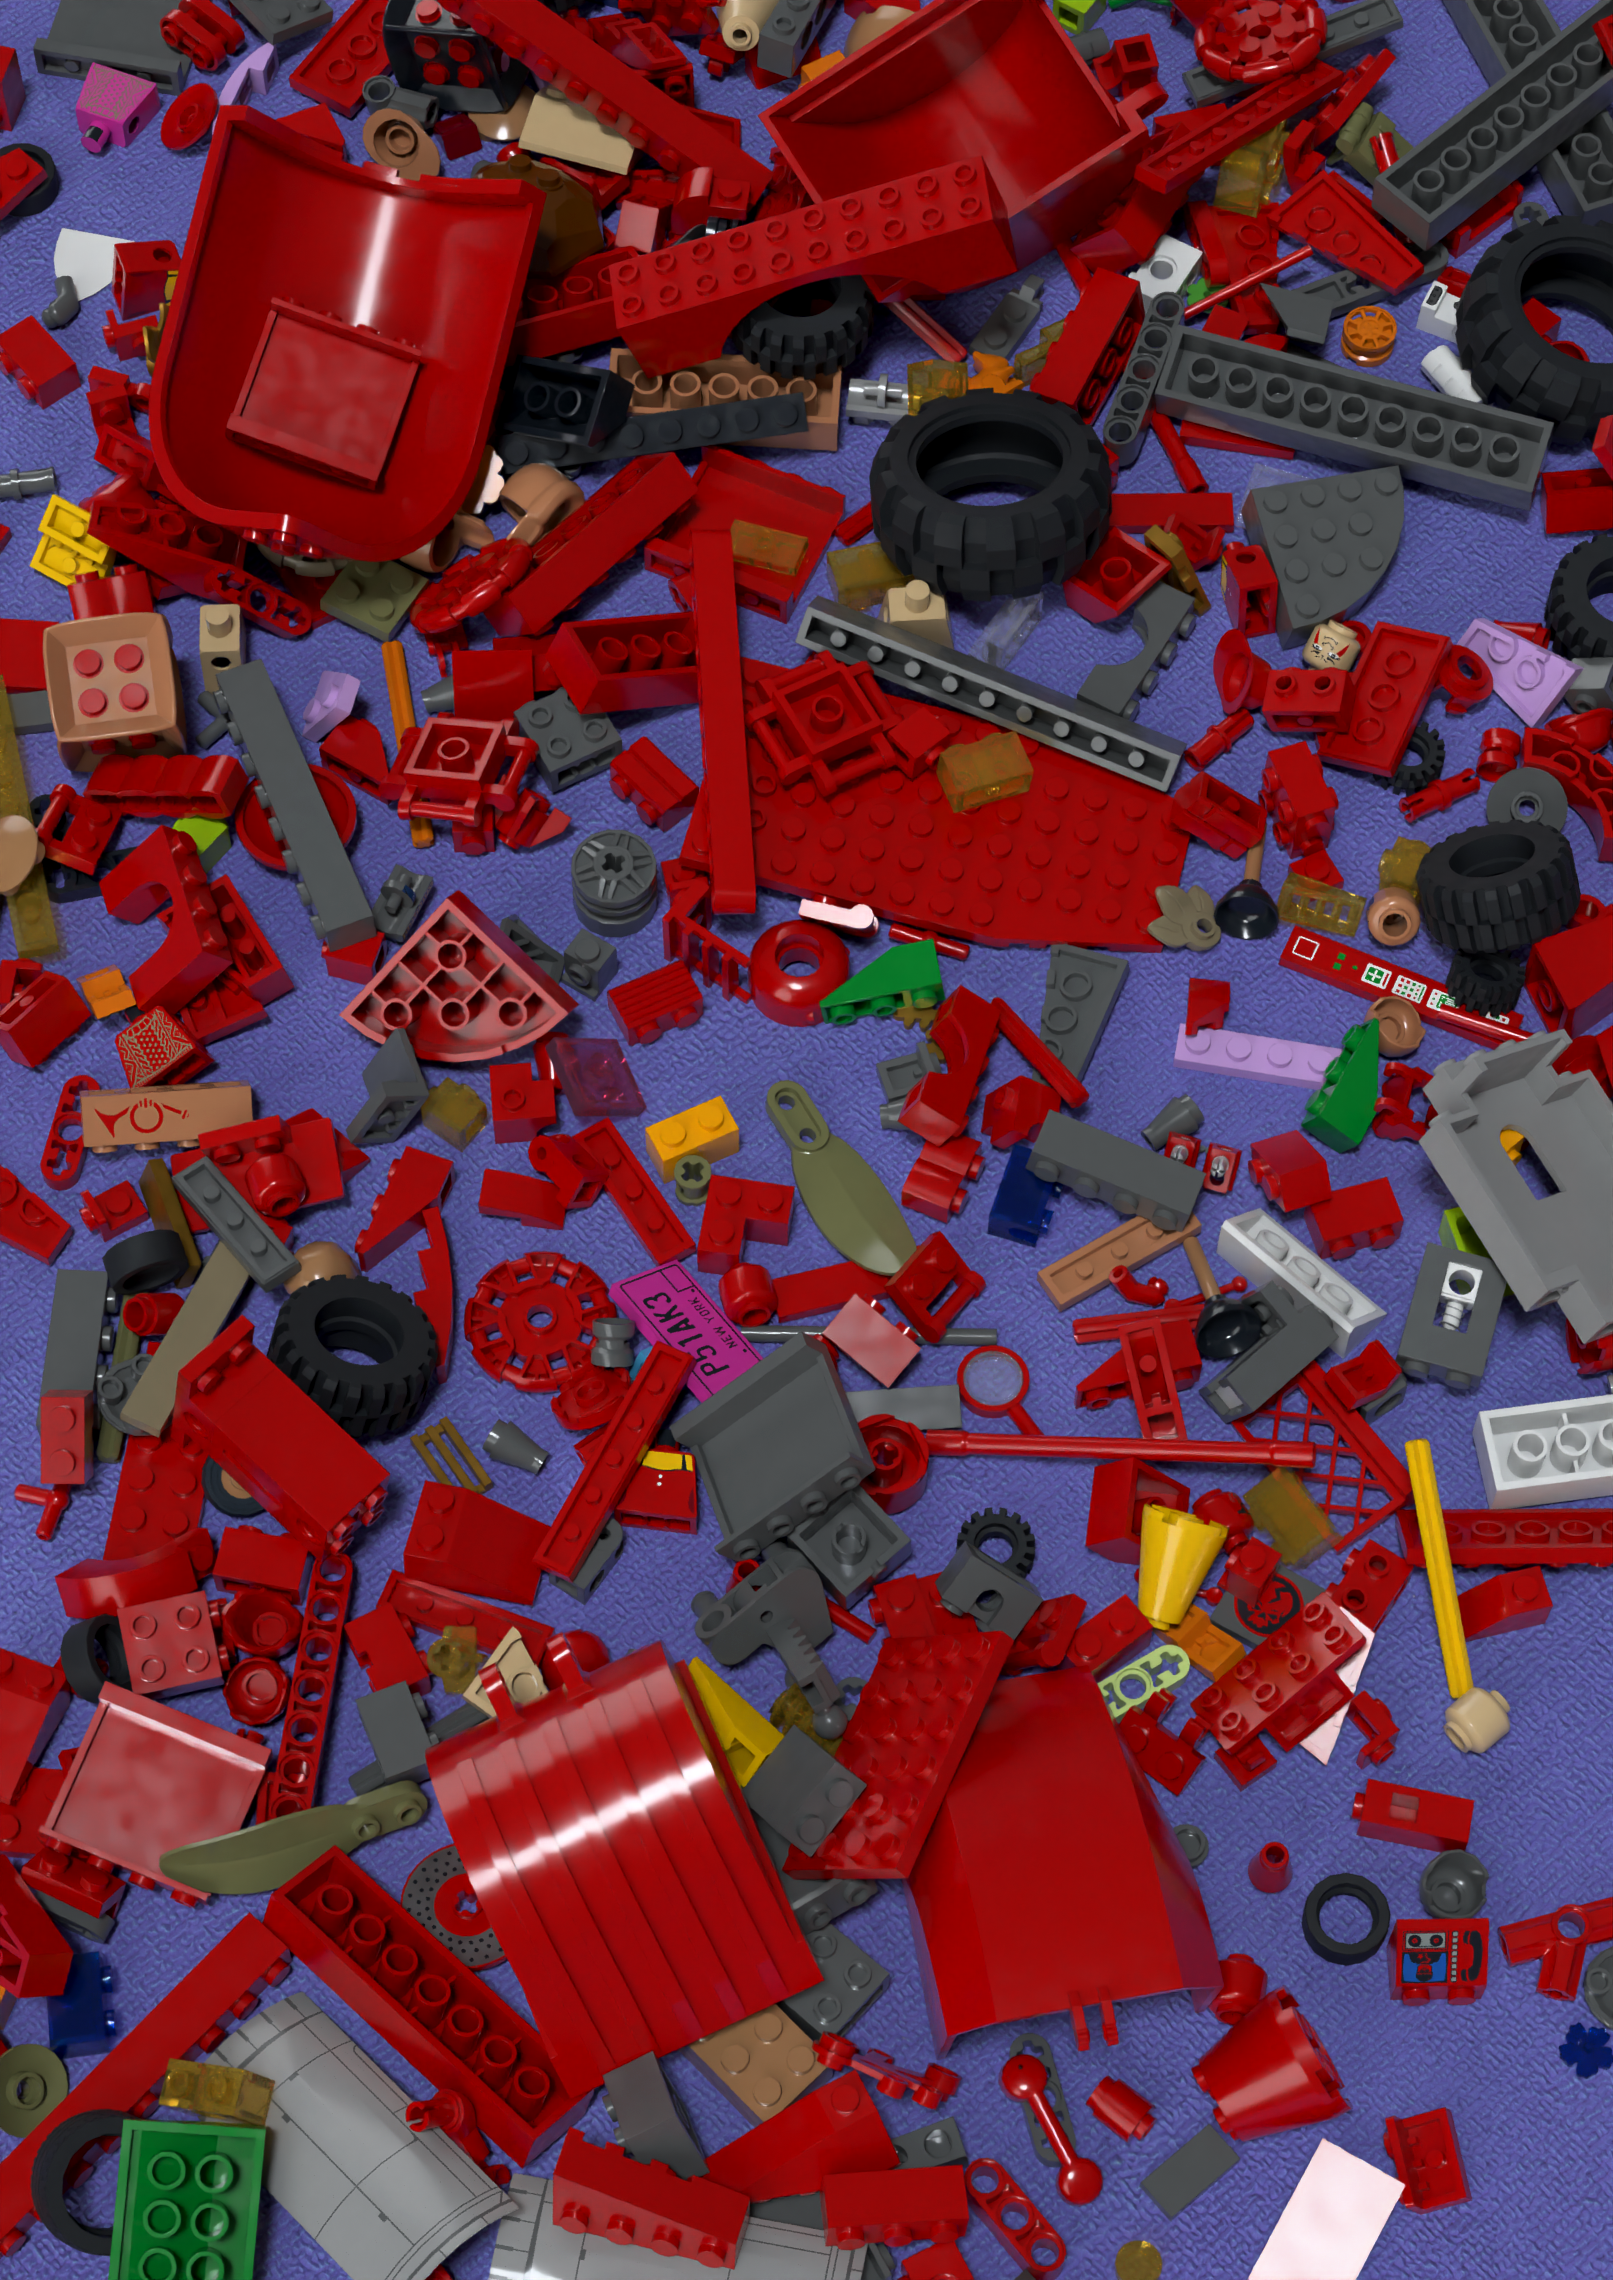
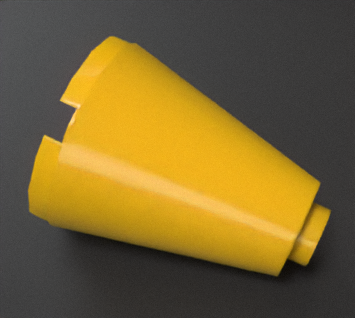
M1144 1504L1141 1526L1137 1608L1153 1627L1169 1630L1170 1624L1179 1625L1227 1539L1230 1528L1211 1520L1209 1525H1206L1203 1520L1196 1518V1515L1159 1505L1152 1504L1150 1506Z

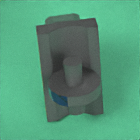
M395 865L388 880L383 883L381 893L371 910L375 929L385 933L386 940L397 944L404 942L434 884L433 877L415 874L401 865Z

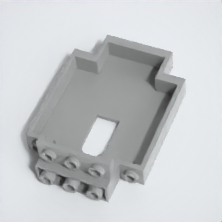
M1565 1029L1548 1034L1542 1030L1524 1041L1516 1043L1514 1039H1511L1493 1051L1486 1052L1485 1049H1480L1470 1054L1465 1060L1456 1062L1455 1059H1449L1438 1065L1433 1070L1435 1076L1423 1088V1091L1439 1115L1429 1122L1431 1128L1419 1140V1143L1524 1310L1529 1312L1557 1301L1583 1344H1587L1613 1334V1104L1590 1069L1576 1074H1572L1571 1071H1566L1560 1075L1556 1073L1552 1064L1573 1041ZM1511 1129L1524 1135L1561 1191L1560 1193L1536 1200L1501 1144L1500 1132L1502 1130Z

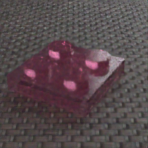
M554 1037L545 1046L575 1116L638 1117L647 1108L617 1039Z

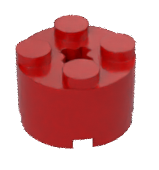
M878 1414L858 1422V1426L876 1470L863 1478L859 1485L886 1514L901 1512L912 1506L924 1494L929 1463V1448L926 1438L916 1425L909 1421L906 1423L895 1419L894 1415Z

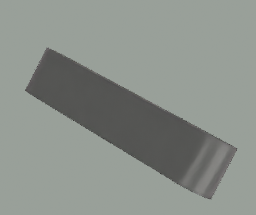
M1162 292L1152 299L1103 426V444L1120 457L1119 466L1130 464L1139 453L1156 407L1155 391L1177 326H1185V303L1183 298L1174 292Z

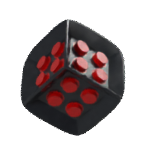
M388 0L383 17V41L399 87L437 97L440 103L439 110L482 114L507 111L514 104L525 83L530 68L516 58L508 56L501 47L486 36L475 32L471 25L454 13L446 11L436 0Z

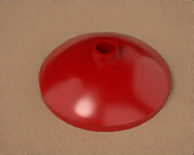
M308 764L345 849L354 835L357 824V809L353 794L346 783L335 773L323 767ZM254 778L243 790L236 805L235 825L237 835L245 850L258 862L277 870L287 871L281 851L286 850L282 840L275 842L271 834L267 819L272 818L269 808L261 810L254 792V787L258 786L256 778Z

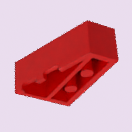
M0 1854V1985L17 1998L63 1995L74 1952L7 1856Z

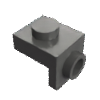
M925 1041L916 1043V1053L876 1063V1073L887 1104L888 1102L905 1098L908 1091L929 1071L942 1074L936 1053L929 1054Z

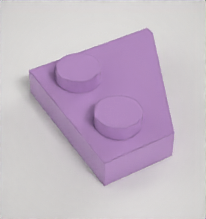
M323 671L315 697L309 701L303 713V719L306 720L302 736L316 743L349 716L361 681L346 673Z

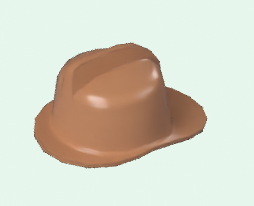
M391 108L377 110L368 117L363 127L362 139L367 152L378 164L398 169L400 171L398 177L419 181L421 174L438 176L441 164L438 148L416 118Z

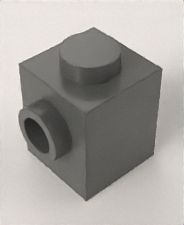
M1613 657L1573 658L1571 662L1584 668L1564 695L1574 712L1582 714L1597 708L1613 710Z

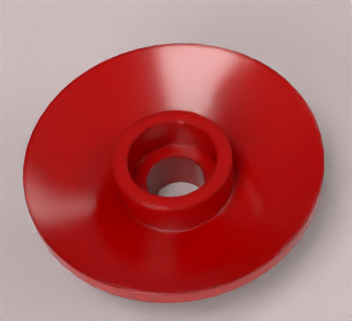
M206 83L195 84L183 91L174 100L167 110L161 125V140L166 147L171 150H182L207 133L218 105V97L214 88Z

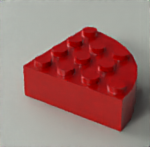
M458 890L444 900L339 1016L362 1034L382 1045L395 1028H404L410 1044L414 1048L415 1057L426 1060L464 1062L489 1059L534 1041L546 1034L579 1004Z

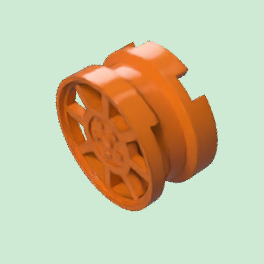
M1361 306L1352 310L1344 320L1340 342L1341 351L1345 358L1353 359L1356 361V365L1361 367H1376L1385 363L1391 357L1397 333L1395 319L1389 312L1376 306ZM1372 312L1376 313L1375 317L1366 316L1365 313ZM1358 314L1361 315V317H1358L1354 320L1352 319L1354 316Z

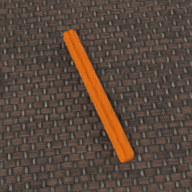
M394 640L392 642H384L381 650L399 753L402 746L400 739L404 730L408 727H416L403 646L400 641ZM421 797L419 801L428 802V799ZM416 817L413 821H409L413 846L418 849L431 847L434 844L431 819Z

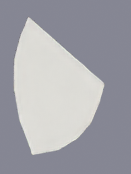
M62 228L54 254L55 274L57 278L61 276L72 277L78 301L96 294L112 282L114 244L135 241Z

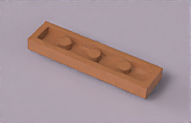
M1191 1212L1181 1233L1176 1230L1161 1229L1154 1225L1151 1220L1138 1215L1037 1273V1281L1059 1312L1109 1285L1111 1283L1109 1280L1110 1271L1116 1266L1124 1265L1132 1272L1183 1243L1186 1238L1199 1234L1202 1224L1194 1213Z

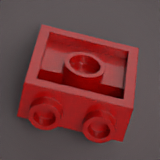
M942 1572L919 1579L916 1578L914 1573L874 1585L873 1598L867 1600L874 1625L881 1624L886 1638L881 1639L882 1647L888 1639L975 1633L979 1631L972 1614L964 1612L962 1616H958L940 1602L942 1597L935 1582Z

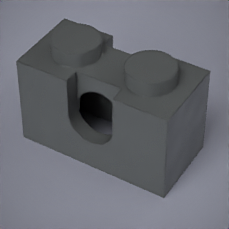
M964 1541L935 1582L942 1597L940 1602L948 1610L958 1616H962L964 1612H969L978 1618L975 1624L983 1632L1004 1631L1014 1640L1043 1601L1036 1585L967 1541ZM995 1590L987 1603L976 1601L982 1592Z

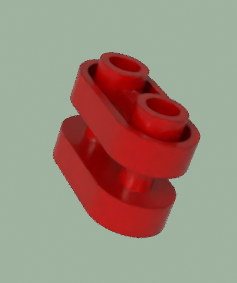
M182 0L178 5V9H172L160 20L161 35L165 42L170 46L178 48L191 58L197 67L208 71L216 70L226 60L227 54L234 53L245 42V35L240 25L210 0Z

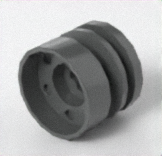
M607 829L590 835L578 845L573 854L571 863L573 907L579 921L591 932L604 937L622 938L638 933L651 922L657 910V865L651 846L640 836L626 830Z

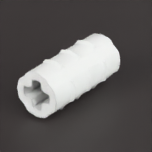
M1438 346L1424 357L1421 362V370L1431 380V384L1435 385L1442 394L1486 405L1471 385L1472 371L1463 369L1460 358L1448 346Z

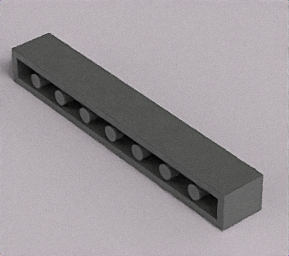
M262 659L217 673L216 678L219 690L213 692L217 708L221 715L228 713L231 722L226 723L232 743L234 746L241 744L244 750V754L240 755L244 771L248 778L255 776L258 786L254 787L257 801L261 810L269 808L272 818L267 819L271 834L275 842L283 841L286 850L281 851L286 869L289 875L296 873L300 883L295 884L300 902L303 907L310 905L314 913L313 916L309 917L316 939L324 938L331 953L377 936L372 911Z

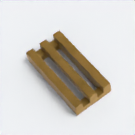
M447 1416L440 1419V1424L433 1427L430 1425L425 1428V1433L422 1435L415 1434L410 1437L411 1445L437 1483L452 1485L425 1446L430 1442L433 1443L463 1488H468L481 1495L493 1488L491 1479ZM443 1434L447 1436L479 1482L477 1486L473 1485L440 1436Z

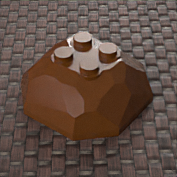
M516 154L511 156L508 161L494 162L481 167L472 177L474 179H523L547 193L526 279H552L604 248L602 212L598 201L588 190L559 169L531 160L527 155Z

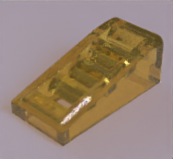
M1290 871L1283 883L1276 906L1278 907L1280 920L1354 937L1367 899ZM1294 894L1301 896L1299 904L1292 902ZM1310 898L1318 900L1315 910L1308 908ZM1327 902L1334 903L1331 915L1324 914ZM1343 905L1351 907L1346 921L1339 919Z

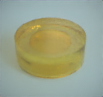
M1137 2240L1125 2244L1116 2256L1114 2264L1116 2277L1118 2280H1158L1162 2270V2259L1159 2252L1153 2245L1145 2241Z

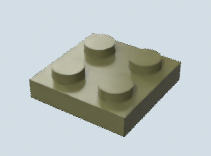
M391 560L382 562L351 561L347 563L321 598L320 610L385 642H390L409 616L417 598L428 587L429 579Z

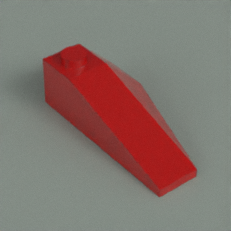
M94 500L87 527V534L185 591L210 600L212 599L204 589V578L209 570L225 563L232 564L243 570L247 540L238 534L196 516L190 511L179 510L178 505L165 504L164 509H148L138 502ZM225 575L217 578V580L222 582L221 589L223 591L232 588L226 583L227 577Z
M855 2069L816 2089L707 2157L705 2160L710 2172L701 2176V2178L750 2196V2204L768 2202L773 2198L800 2194V2196L816 2194V2191H820L822 2175L892 2170L900 2166L901 2162L878 2110Z

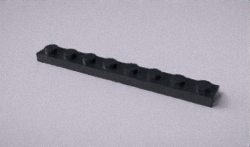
M804 392L626 417L623 424L592 448L516 433L495 437L498 456L504 464L501 475L513 474L523 466L532 463H545L555 468L808 432L809 426Z

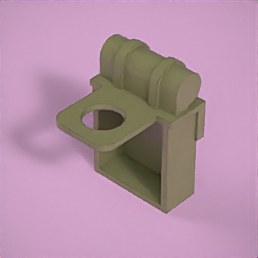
M1360 102L1348 117L1346 125L1339 131L1336 145L1326 163L1330 166L1343 159V161H1347L1374 186V180L1380 174L1372 146L1369 143L1371 137L1377 136L1379 138L1381 133L1392 132L1399 159L1414 147L1395 130L1396 125L1380 111L1373 115V107L1366 102Z

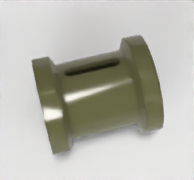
M688 1155L681 1158L675 1165V1195L679 1202L685 1206L698 1207L706 1203L712 1172L710 1164L703 1157Z

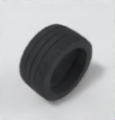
M98 2109L86 2111L60 2123L58 2127H55L48 2134L47 2139L42 2142L32 2166L31 2195L41 2221L57 2239L74 2249L91 2255H111L113 2226L110 2228H90L79 2223L67 2211L62 2197L63 2175L71 2157L87 2141L99 2136H119L122 2138L123 2119H141L118 2110Z

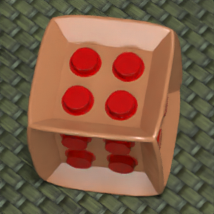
M149 612L114 614L67 621L44 629L43 658L50 714L58 739V754L66 769L70 771L94 772L100 759L112 754H125L134 759L141 755L158 754L169 759L173 756L187 754V729L182 687L177 660L172 648L173 634L165 615Z

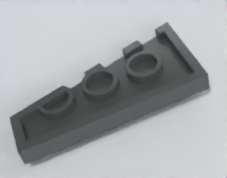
M1068 944L1051 945L1050 968L1047 971L1046 995L1041 1012L1039 1039L1081 1082L1129 973V961ZM1033 1067L1032 1080L1053 1088Z

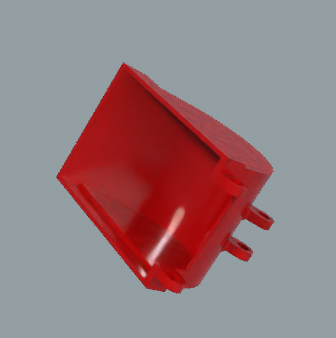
M934 0L760 113L758 117L814 204L982 155L1007 207L1017 269L1019 271L1050 253L1062 242L1078 233L1121 193L1134 176L1136 165L1141 162L1143 155L1142 147L1151 142L1148 128L1142 120L1160 109L1168 100L1169 95L1159 81L1152 82L1114 106L1045 0ZM1011 274L945 293L926 284L906 278L886 275L861 276L878 303L903 302L912 295L966 292L989 285Z
M563 1632L549 1637L545 1641L564 1683L525 1703L515 1702L497 1664H491L479 1670L478 1673L497 1715L476 1726L456 1733L454 1736L425 1750L431 1782L457 1852L493 1932L523 1988L548 2056L571 2099L605 2084L602 2075L651 2051L654 2052L657 2059L825 1981L696 1680L684 1659L675 1663L668 1648L661 1639L634 1650L632 1653L596 1670L586 1672L582 1671Z

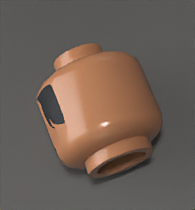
M1390 887L1378 891L1370 899L1366 909L1368 928L1373 937L1382 944L1390 946L1403 945L1410 941L1419 930L1421 919L1418 903L1414 896L1405 889Z

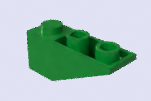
M929 939L892 947L819 1002L824 1023L843 1025L853 1022L858 1017L868 1015L888 1016L896 1012L897 1009L912 1006L927 1008L936 1004L937 1001L946 1000L934 940Z
M1376 1018L1361 1025L1354 1024L1346 1032L1341 1042L1345 1047L1339 1057H1335L1328 1064L1323 1073V1077L1326 1078L1323 1086L1311 1095L1305 1105V1110L1308 1112L1301 1126L1339 1154L1359 1145L1377 1113L1374 1111L1378 1092L1379 1021Z

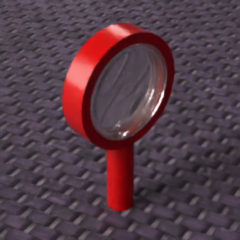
M997 1345L982 1346L967 1354L959 1365L956 1384H959L960 1400L963 1405L972 1413L985 1418L1009 1416L1023 1435H1044L1022 1406L1028 1395L1030 1381L1029 1371L1023 1359L1014 1351Z

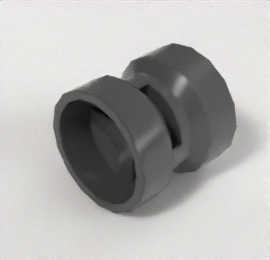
M611 1317L593 1319L592 1334L599 1340L596 1341V1346L591 1349V1364L604 1367L632 1366L634 1351L630 1348V1342L627 1340L635 1335V1321Z

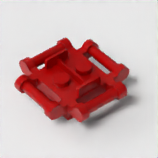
M824 650L815 654L814 659L773 678L765 676L755 681L756 691L765 704L746 713L744 723L750 732H755L778 769L776 775L783 785L792 784L802 775L811 772L819 792L823 796H827L836 792L838 786L877 768L887 769L896 765L895 753L886 737L888 732L904 721L905 718L901 713H896L873 678L874 670L868 661H861L847 667L843 661L837 663L830 651ZM777 719L781 725V734L794 753L795 759H790L769 726V721ZM868 745L874 751L831 772L826 764Z
M439 712L437 718L428 717L423 728L408 727L404 730L400 739L402 746L389 774L383 776L378 786V791L386 799H399L397 812L400 820L413 821L416 817L460 821L465 826L479 827L485 804H494L496 808L502 811H511L515 808L519 799L517 791L529 763L534 762L539 753V745L531 738L518 737L519 721L516 718L505 717L502 721L455 717L452 712ZM515 756L503 784H494L505 757ZM421 797L429 798L430 802H424L419 800Z

